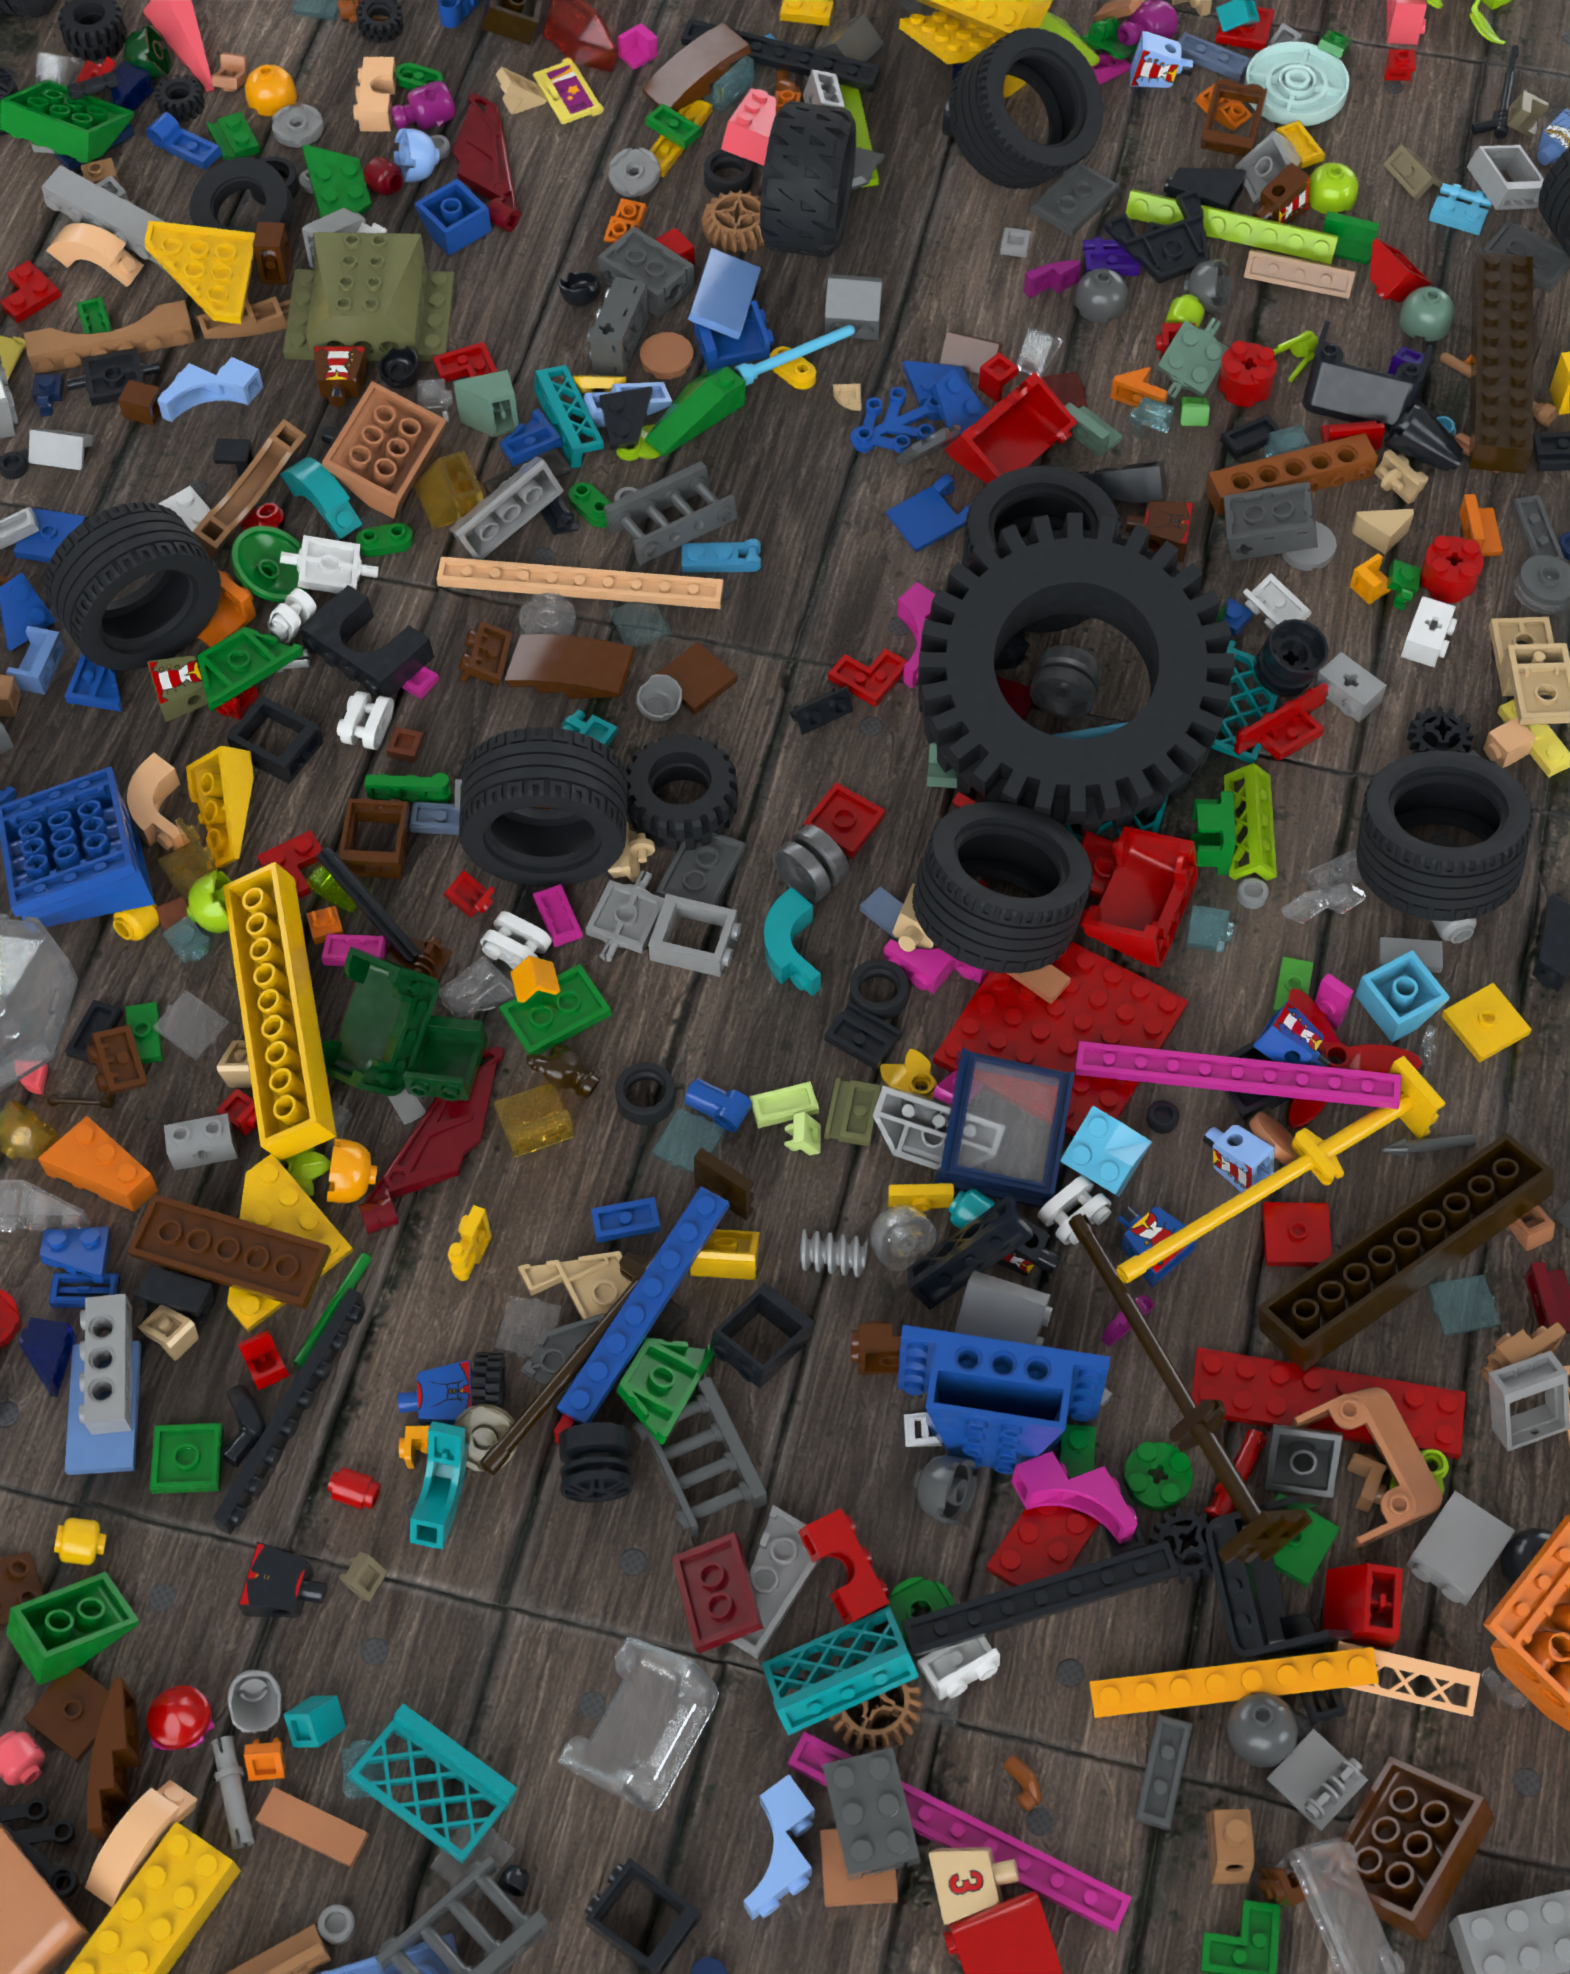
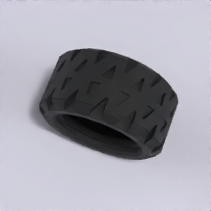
M789 101L777 112L767 146L760 203L761 235L767 248H770V250L827 258L840 246L849 210L856 155V123L846 108Z

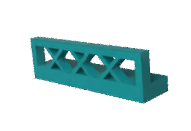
M567 365L536 370L534 379L536 397L547 420L561 437L563 445L561 449L570 468L581 467L583 453L604 449V442ZM563 376L565 381L561 385L551 381L550 378ZM564 394L572 397L574 401L572 404L561 401L560 397ZM571 414H575L584 420L579 424L571 421L569 418ZM582 433L592 437L594 441L581 443L579 437Z

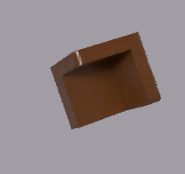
M129 380L118 399L123 417L154 426L161 413L157 401L161 394L160 387Z

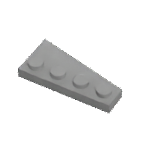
M775 1505L772 1506L765 1532H763L754 1564H752L749 1573L763 1629L730 1641L756 1659H758L821 1561L812 1562L798 1534V1531L806 1526V1524Z

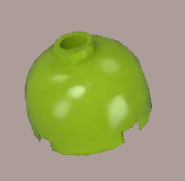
M1331 162L1317 167L1310 175V206L1322 214H1327L1328 211L1338 213L1351 210L1356 204L1359 183L1355 173L1342 163Z
M216 870L202 876L195 881L189 891V905L186 908L189 918L192 922H197L200 927L211 933L229 931L223 885L232 881L224 872H217Z

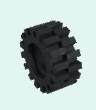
M361 0L362 4L359 3L357 6L358 29L363 37L366 35L369 41L374 38L375 43H379V39H383V43H387L388 38L393 41L395 34L397 36L401 34L403 16L401 5L397 3V0ZM375 15H385L389 17V19H387L386 21L378 22L372 20L371 17Z
M177 74L174 79L171 76L166 77L167 82L161 80L159 82L160 86L157 85L155 88V98L161 115L164 112L169 113L180 123V119L188 122V117L195 119L197 118L196 113L199 115L202 113V109L205 106L200 84L198 81H195V78L191 77L189 79L188 75H183L180 78L179 74ZM185 97L180 100H174L176 98Z
M477 1352L475 1354L472 1377L473 1406L490 1404L501 1409L504 1408V1394L506 1391V1359L504 1353Z

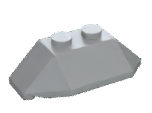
M883 1085L873 1118L893 1156L938 1170L951 1105L913 1092ZM967 1111L957 1165L972 1168L994 1158L1005 1125Z

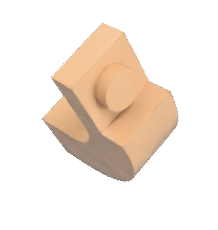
M72 223L65 226L46 250L67 268L76 260L91 261L105 269L126 287L133 282L144 266L124 249L126 243L119 237L105 229L86 223Z
M153 753L138 767L131 778L127 791L128 808L138 834L148 846L151 847L158 841L166 850L171 848L181 855L188 848L183 831L159 813L160 806L165 798L181 784L175 768Z
M169 1780L157 1791L150 1788L128 1810L108 1837L93 1864L85 1888L113 1908L146 1863L158 1843L176 1821L179 1823L195 1810L198 1799L172 1780Z

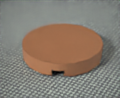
M661 332L652 335L644 341L640 348V363L643 370L647 373L649 371L658 379L681 377L693 365L694 353L690 341L684 336L673 332Z
M1258 1112L1250 1120L1249 1126L1253 1135L1274 1147L1275 1159L1287 1165L1299 1158L1291 1147L1294 1139L1293 1136L1274 1118L1264 1112Z

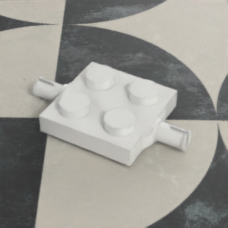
M303 535L302 548L298 554L281 551L280 563L297 565L299 588L337 594L347 585L356 589L360 575L377 578L379 566L362 564L359 556L360 544Z

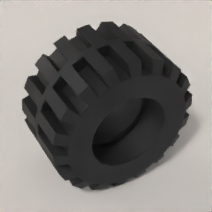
M116 0L67 1L65 7L60 9V14H58L59 27L66 49L69 53H72V56L80 57L81 60L85 61L91 59V61H97V59L104 60L110 55L114 56L117 54V50H122L124 47L123 44H125L127 39V30L121 8Z

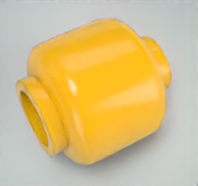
M155 903L154 905L114 913L113 927L115 931L125 940L140 941L159 925L160 920L156 910L158 906Z
M68 1518L64 1525H58L54 1553H59V1559L64 1563L91 1565L95 1561L96 1554H104L107 1534L100 1533V1524L95 1520Z

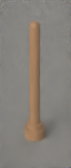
M1447 352L1441 354L1440 361L1471 379V365ZM1533 401V417L1536 418L1537 423L1548 427L1555 419L1558 408L1548 402L1546 404L1542 402L1538 404Z

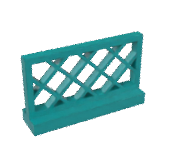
M1230 640L1226 653H1234V660L1246 663L1249 671L1239 674L1236 667L1234 668L1230 683L1236 682L1242 693L1230 697L1228 706L1234 716L1223 719L1220 727L1226 739L1220 741L1216 739L1211 748L1252 764L1257 760L1261 745L1258 743L1253 746L1251 753L1244 751L1237 755L1233 751L1236 735H1232L1227 724L1237 721L1240 727L1243 728L1248 726L1245 718L1254 715L1259 721L1264 716L1263 712L1265 714L1273 712L1278 695L1265 689L1258 681L1254 670L1255 656L1235 649L1236 642ZM1253 676L1259 687L1248 690L1243 679ZM1263 693L1268 704L1258 707L1252 696ZM1246 699L1252 710L1241 713L1235 702Z
M890 1606L761 1663L774 1699L773 1703L776 1712L788 1735L919 1677ZM886 1621L889 1622L882 1634L872 1632L875 1626ZM850 1637L856 1638L850 1648L840 1647L842 1641ZM866 1641L876 1642L871 1653L860 1651ZM886 1645L895 1646V1648L882 1653ZM817 1652L823 1653L818 1663L807 1661L810 1655ZM834 1655L844 1657L838 1667L828 1665ZM854 1659L864 1661L850 1667ZM783 1667H791L785 1677L773 1674L774 1671ZM801 1670L812 1671L806 1682L795 1680ZM822 1674L830 1675V1677L817 1682ZM789 1688L799 1690L785 1696Z
M402 1704L395 1712L393 1720L348 1773L349 1780L461 1864L467 1860L501 1814L507 1811L514 1802L517 1792L516 1786L405 1704ZM395 1733L406 1741L407 1752L387 1755L385 1743ZM412 1746L418 1751L412 1752ZM381 1749L382 1755H381V1756H375V1755L378 1753V1751ZM428 1757L434 1762L435 1774L415 1776L413 1759ZM408 1760L410 1777L390 1779L388 1762ZM383 1763L385 1780L370 1782L360 1773L367 1765ZM440 1767L446 1772L441 1773ZM456 1778L463 1783L464 1795L444 1797L442 1780ZM437 1781L439 1798L418 1801L416 1784ZM411 1784L413 1802L398 1803L392 1798L391 1787ZM379 1788H386V1793ZM469 1789L475 1792V1794H469ZM485 1800L495 1807L489 1817L473 1819L471 1801ZM465 1802L468 1820L447 1822L445 1805ZM440 1806L442 1823L427 1825L421 1820L419 1808ZM414 1809L415 1815L411 1813L409 1810ZM474 1826H481L475 1833ZM469 1827L470 1841L461 1850L450 1842L448 1830ZM437 1831H443L444 1837Z

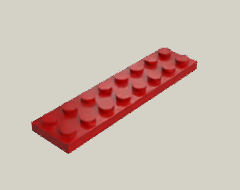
M1197 1348L1191 1396L1197 1405L1204 1399L1221 1400L1226 1411L1222 1420L1272 1428L1273 1424L1291 1426L1295 1417L1341 1395L1377 1387L1389 1393L1420 1451L1435 1449L1442 1452L1446 1458L1458 1460L1461 1456L1466 1392L1313 1366L1303 1371L1295 1363ZM1329 1416L1306 1427L1309 1429L1341 1432L1343 1434L1342 1440L1375 1445L1365 1424L1355 1429H1343Z

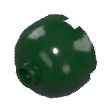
M148 25L131 32L124 46L123 60L126 67L131 68L139 77L148 80L164 77L171 71L167 48L162 49L159 41L163 40L155 27Z

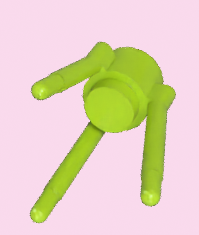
M1306 330L1297 337L1279 344L1276 349H1273L1275 355L1290 349L1295 357H1304L1288 378L1289 382H1293L1308 362L1314 358V351L1319 340L1310 330Z

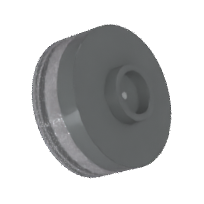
M1536 555L1527 559L1514 581L1516 597L1525 607L1537 613L1554 614L1562 611L1570 601V566L1563 560L1550 555Z

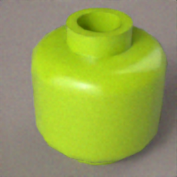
M1183 294L1181 297L1173 299L1165 321L1166 323H1183L1186 320L1189 323H1195V327L1199 329L1205 310L1197 297Z

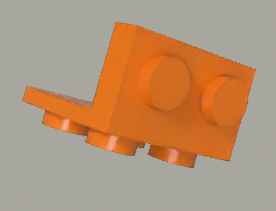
M218 570L221 578V596L217 610L209 624L197 636L209 648L242 629L257 617L252 602L254 598L251 592L246 587H239L235 584L232 577L225 571L220 572Z

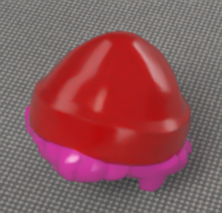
M175 1686L162 1692L152 1702L147 1714L146 1725L153 1747L160 1750L192 1748L204 1742V1735H207L209 1730L214 1729L211 1704L207 1700V1696L191 1686Z

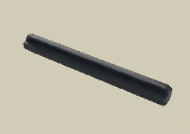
M331 848L322 849L317 855V860L403 960L407 964L417 962L418 955L422 954L416 945Z

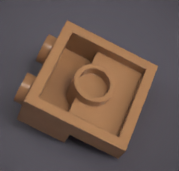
M1557 1322L1548 1329L1545 1326H1541L1530 1336L1523 1329L1514 1336L1510 1333L1505 1334L1494 1344L1496 1349L1488 1355L1487 1359L1489 1362L1487 1366L1481 1369L1483 1378L1489 1384V1372L1550 1350L1554 1354L1567 1332Z

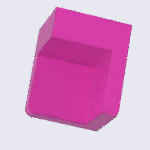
M642 23L622 33L617 38L619 57L632 69H637L658 57L657 36Z

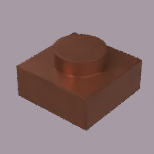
M395 727L386 749L387 757L416 763L425 740L424 733Z

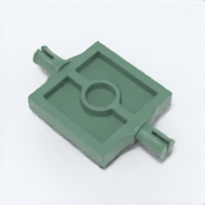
M1211 318L1205 330L1198 329L1185 320L1155 369L1165 374L1172 382L1167 390V399L1174 390L1169 399L1170 401H1175L1181 388L1190 390L1202 397L1220 369L1222 357L1229 347L1217 341L1214 337L1219 326H1221V322L1218 320L1212 329L1213 324L1217 320L1216 318Z

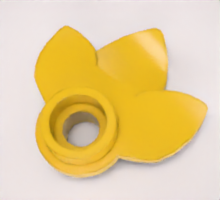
M912 1048L909 1049L905 1058V1064L880 1065L882 1080L889 1087L913 1092L931 1099L934 1098L932 1095L937 1082L930 1074L931 1063L919 1051ZM918 1086H925L927 1090L920 1091L916 1088Z

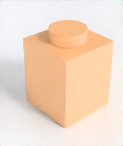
M1515 717L1490 731L1483 749L1491 761H1494L1504 769L1530 754L1536 737L1525 725H1519L1518 717Z

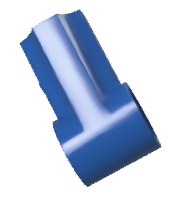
M698 1078L692 1081L684 1098L685 1105L712 1117L719 1127L729 1132H737L753 1105L751 1100L741 1092L736 1090L725 1092Z

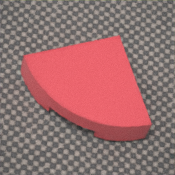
M15 1061V1072L23 1087L32 1093L43 1095L49 1068L47 1063Z

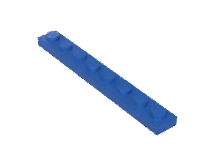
M703 1187L699 1188L557 1406L559 1412L580 1424L592 1421L729 1209L730 1205L727 1200Z

